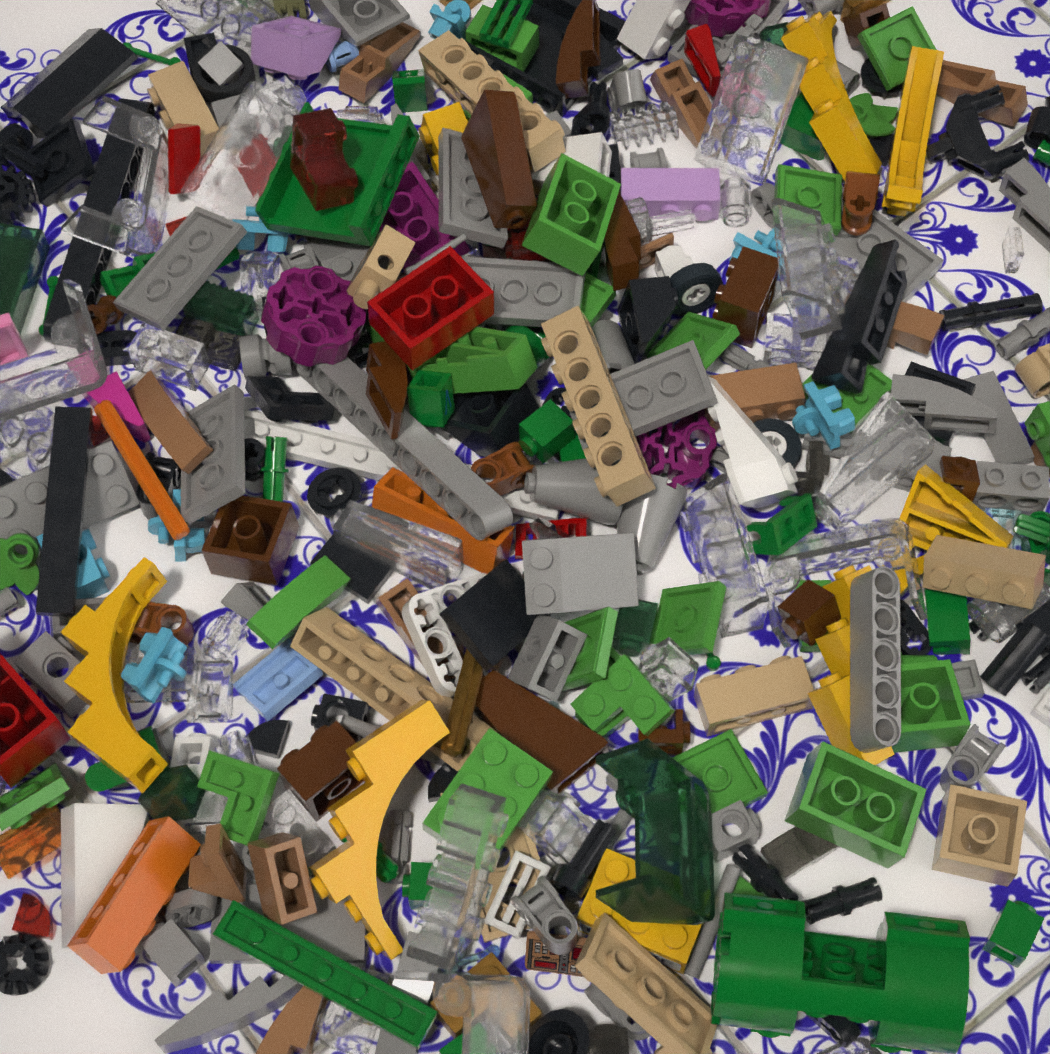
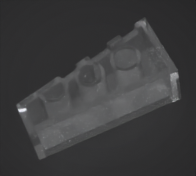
M463 783L449 798L436 849L443 851V853L436 856L429 870L426 885L432 886L433 889L431 888L428 891L423 906L419 907L415 924L421 925L422 929L414 941L409 942L406 956L451 972L471 941L479 940L485 923V918L480 917L482 906L486 907L493 888V884L487 882L490 872L493 873L496 869L501 852L500 849L495 848L497 838L502 837L509 817L508 814L503 813L507 798Z

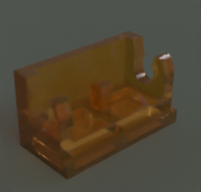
M57 804L48 809L43 808L33 814L32 818L21 827L14 830L9 829L0 835V866L9 880L61 847V809Z

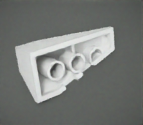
M708 376L718 403L707 408L712 419L720 424V428L715 435L718 444L722 445L729 455V458L723 462L739 505L761 509L798 493L794 484L798 482V478L791 463L785 462L783 457L717 380Z

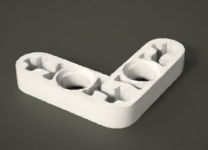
M478 573L416 594L402 608L403 621L433 688L441 696L453 697L455 695L463 664L449 628L439 615L447 608L443 601L444 593H450L458 599L487 575L486 573ZM414 609H425L427 614L425 616L422 614L416 615ZM431 624L433 625V627L428 629L425 633L422 632L423 627L426 626L427 628ZM428 637H436L442 642V654L433 653L428 648ZM445 658H448L449 662H447L446 664L443 663L440 666L437 665V663L441 662ZM446 674L448 676L454 675L456 681L454 683L446 682L444 676Z

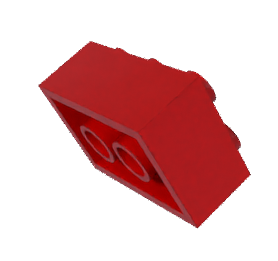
M449 246L367 302L369 322L413 371L494 315V291Z

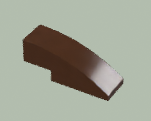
M582 0L566 29L560 47L556 85L559 91L565 94V99L588 96V67L600 66V9L596 0Z
M619 192L604 237L605 261L613 291L625 289L629 280L639 279L638 260H641V234Z
M386 341L369 344L366 366L368 373L366 396L390 439H398L403 421L408 384L405 362Z

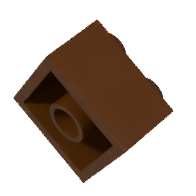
M744 246L738 258L732 257L726 272L728 280L726 285L720 284L714 299V303L717 305L712 318L736 325L740 335L733 342L753 348L775 297L782 259Z
M242 495L238 499L218 508L201 550L211 574L278 586L300 528L292 503Z
M337 720L330 726L324 725L317 729L311 736L309 743L300 750L294 749L287 753L281 760V765L277 768L286 792L313 824L329 812L328 807L365 783L363 779L358 781L346 764L350 757L345 750L357 742Z

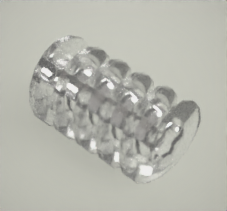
M667 101L660 103L659 110L653 103L647 106L646 111L642 106H636L634 115L629 108H625L622 111V116L615 110L611 111L609 129L612 143L617 144L621 142L625 150H629L630 140H634L636 146L641 148L642 138L646 137L650 146L654 145L655 135L660 137L662 143H666L667 133L670 132L675 141L679 139L676 111Z

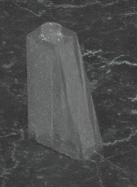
M888 391L881 396L816 495L814 504L816 509L815 515L826 527L832 526L837 532L841 531L927 459L935 448L937 441Z
M353 500L348 502L344 510L339 509L332 520L331 527L333 528L335 542L373 559L429 589L457 581L464 569L463 541L457 537ZM444 593L443 596L448 597L449 593Z

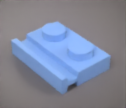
M289 638L233 684L237 693L242 695L267 722L323 675L320 668L290 647L292 641Z

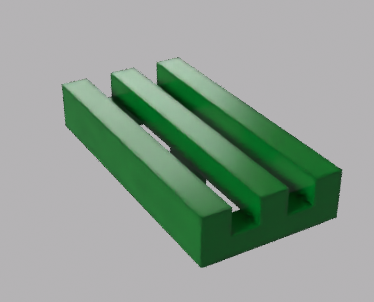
M496 0L479 32L480 40L509 49L533 4V0ZM507 1H508L509 3H508V5H507V7H506V9H505L503 15L501 16V18H500V20H499V22H498V24H497V26H496V28H495L493 34L490 35L491 31L493 30V28H494V26H495V24H496V22H497V20H498L500 14L502 13V11H503V9H504V7H505V5H506V3H507ZM516 5H521L504 39L500 38Z

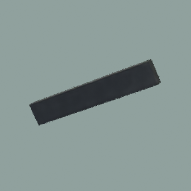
M55 406L36 604L37 615L71 617L75 615L93 415L91 408Z

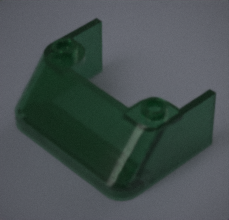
M648 738L596 756V764L618 780V789L615 794L618 806L635 819L636 878L596 890V898L631 922L699 925L712 921L715 916L711 799L705 784Z

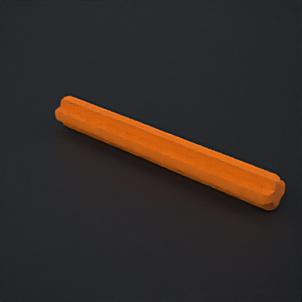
M103 400L101 403L96 404L94 407L96 415L174 540H181L190 533V529L118 412L109 400Z

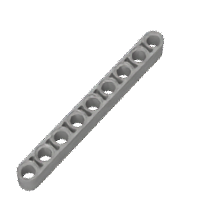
M348 357L334 365L320 363L312 367L297 364L292 360L294 368L305 381L330 402L336 410L472 537L477 540H483L512 524L513 514L508 503L405 409L398 439H390L366 396L368 375Z

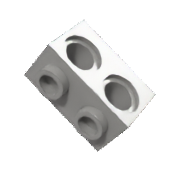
M977 461L980 485L973 503L982 511L1010 515H1031L1033 512L1044 510L1049 500V467Z

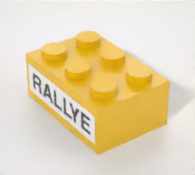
M606 848L576 917L577 929L589 935L594 921L603 913H606L663 966L684 975L711 906L714 892Z

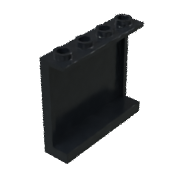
M533 0L525 20L539 26V47L524 72L467 42L470 49L476 55L481 54L494 71L499 70L502 74L532 92L533 101L546 111L553 112L557 110L560 116L563 117L579 98L565 99V94L559 91L556 85V71L562 44L561 32L567 29L575 10L582 0ZM507 1V3H506V5H505V7H504V9H503V12L505 11V9H506V7H507V5H508V3H509L508 1ZM516 5L512 16H516L521 5ZM599 8L600 33L617 51L623 44L617 40V37L625 21ZM588 70L589 85L595 76Z

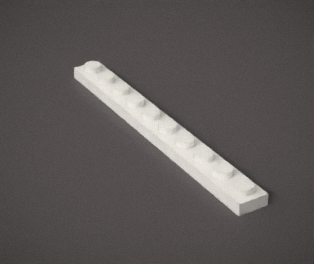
M244 409V439L253 438L260 441L264 447V452L266 450V436L288 438L286 458L330 469L337 467L347 468L358 476L379 481L392 467L402 471L368 439L291 420L283 423L269 420L265 414ZM482 478L486 483L493 481L490 478ZM524 487L501 496L508 503L512 514L540 521L558 520L561 510L531 501L530 494H525Z

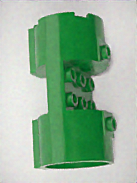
M724 892L723 912H720L713 969L714 991L711 993V1024L750 1029V1032H757L768 1038H776L780 1035L790 1037L794 1031L797 1012L802 1011L815 1018H825L828 1015L846 1017L855 1023L868 1022L871 1047H876L884 1052H911L913 1049L945 1054L957 1053L964 1032L969 993L970 936L965 921L884 912V919L879 925L875 940L805 931L806 914L803 901Z

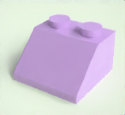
M295 16L253 25L251 35L252 64L264 67L265 72H283L288 74L290 79L305 80L307 75L318 73L322 70L341 36V29Z

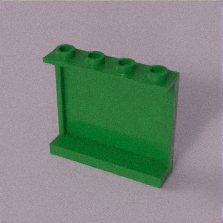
M305 102L300 114L295 119L294 127L287 142L282 147V153L277 164L270 173L264 192L257 201L255 212L268 230L372 246L420 137L410 116L397 114L393 125L319 116L316 115L311 104Z

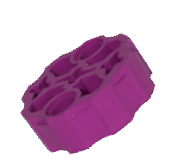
M691 0L684 13L686 20L690 24L698 26L708 24L711 35L723 37L726 34H734L740 26L745 27L744 22L753 14L761 18L767 17L771 0Z
M316 265L309 269L293 267L282 272L277 283L269 287L261 314V322L267 330L266 340L275 351L288 355L295 363L312 367L320 363L334 365L346 359L349 350L358 343L366 320V310L358 307L354 303L353 297L346 291L351 281L340 278L332 269Z
M704 409L680 418V422L674 426V432L672 425L677 420L653 429L651 436L649 431L636 436L648 469L652 466L651 458H654L655 465L649 471L650 474L658 476L667 474V478L672 480L671 483H667V486L676 489L677 483L686 490L694 489L703 480L709 469V462L716 448L717 440L715 429L709 425L705 418ZM661 433L665 446L669 447L666 456L662 444L658 443ZM694 438L701 439L705 443L706 448L696 449L691 445L690 440Z

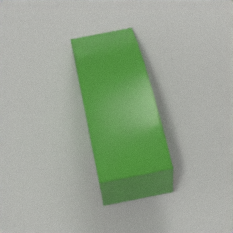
M325 555L279 591L249 619L246 625L270 648L274 649L297 632L305 616L323 609L337 599L351 578Z

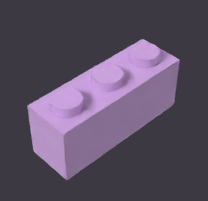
M621 168L620 194L632 218L663 219L665 221L677 219L697 221L718 220L720 208L719 168Z

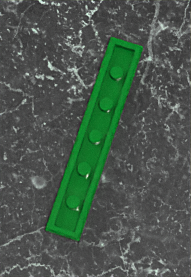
M235 900L232 901L213 932V936L418 1050L438 1016L436 1010Z

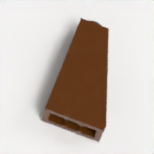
M484 90L461 139L494 228L525 229L537 204L516 95L513 91Z
M494 669L486 676L485 674L482 675L474 712L482 721L496 730L499 735L553 771L551 780L544 788V792L552 801L609 755V743L601 735Z

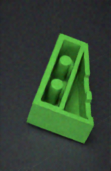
M475 327L413 371L408 366L407 368L412 379L418 370L451 373L453 394L520 389L538 366L525 334Z

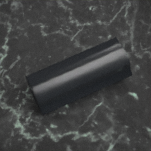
M1026 619L980 677L995 690L1006 696L1048 645L1050 636Z

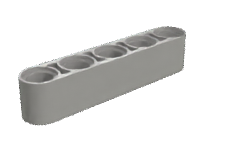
M886 566L878 567L855 577L850 587V736L853 745L863 753L891 747L898 743L901 736L900 583L897 574Z

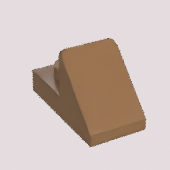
M222 824L206 826L205 843L200 846L201 855L190 859L189 887L193 890L231 901L235 900L238 903L246 901L247 870Z

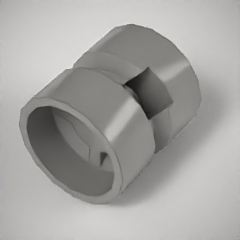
M259 334L239 337L245 380H247V376L265 377L267 372H271L274 377L293 374L292 358L282 352L275 351L266 338H262Z

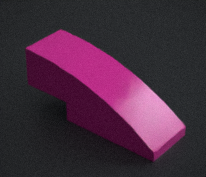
M91 352L65 363L75 385L93 408L103 400L111 401L132 437L145 443L151 440L147 427L117 371L104 377Z

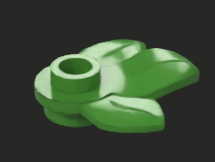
M869 93L859 94L850 98V102L865 134L877 137L894 133L895 127L891 123L896 118L897 107L874 105Z
M16 533L7 539L0 538V590L15 584L24 594L29 595L38 585L40 570L36 560L39 556V545L32 536L25 533ZM24 545L28 553L24 555L17 553L15 546Z

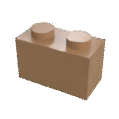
M280 832L247 843L264 917L283 925L317 913L301 837Z

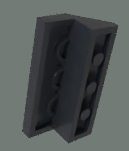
M103 28L88 29L0 108L8 117L21 118L37 138H46L72 119L137 60L138 57Z

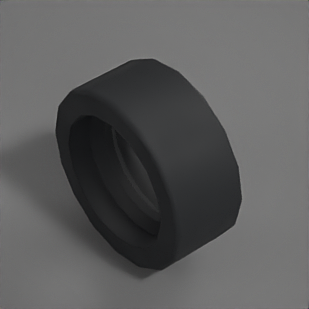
M225 44L244 65L241 69L243 71L242 76L236 82L226 86H216L206 81L208 74L198 64L215 46L206 49L197 57L193 65L194 81L203 99L210 105L211 102L242 94L245 101L252 94L256 86L255 72L249 55L241 48Z

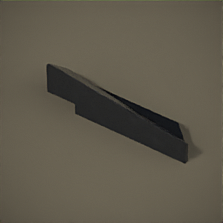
M896 239L876 244L872 247L811 375V379L815 382L828 386L835 385L838 389L858 394L863 389L867 363L874 365L882 362L907 285L905 270H897L895 255L899 248V243Z

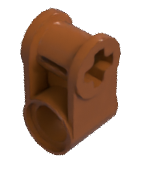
M846 172L843 192L842 227L847 233L858 236L866 234L870 230L873 211L877 201L880 174Z
M512 442L500 450L475 461L471 466V470L481 479H492L493 481L486 484L497 494L503 496L515 489L524 487L526 473H532L535 465L530 464L519 442Z
M150 601L143 608L129 642L140 644L146 632L158 634L161 627L169 629L172 624L181 622V625L172 632L175 638L187 646L194 637V628L186 612L180 606Z

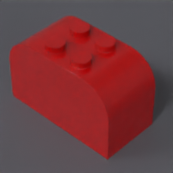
M0 654V776L12 788L68 743L71 738L58 718Z

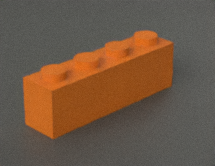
M394 467L374 486L370 517L481 573L488 574L502 561L508 559L515 527L510 525L483 540H477L404 472Z
M169 816L149 820L67 947L100 974L121 972L126 969L134 960L136 955L134 950L141 939L147 936L156 924L155 917L161 907L166 905L176 892L175 885L180 877L189 871L190 859L194 857L201 844Z

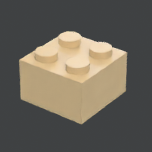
M950 784L942 798L931 870L1008 887L1018 873L1027 801Z

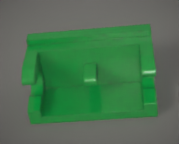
M804 493L802 496L785 497L779 504L786 507L766 522H752L744 528L745 531H755L760 535L758 540L749 541L745 544L747 554L780 556L815 529L817 521L811 494Z
M925 588L929 646L933 647V653L938 655H970L971 639L967 597Z

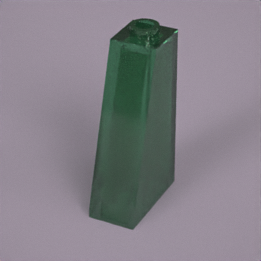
M0 223V315L10 313L21 335L50 246L42 229Z

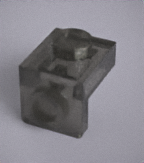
M809 441L805 456V472L795 471L798 482L794 483L798 493H795L796 496H802L804 493H810L811 496L813 494L820 495L824 475H829L830 467L829 455L823 454V441Z
M602 1024L595 1026L594 1030H589L590 1044L587 1054H629L627 1028H618L616 1024Z

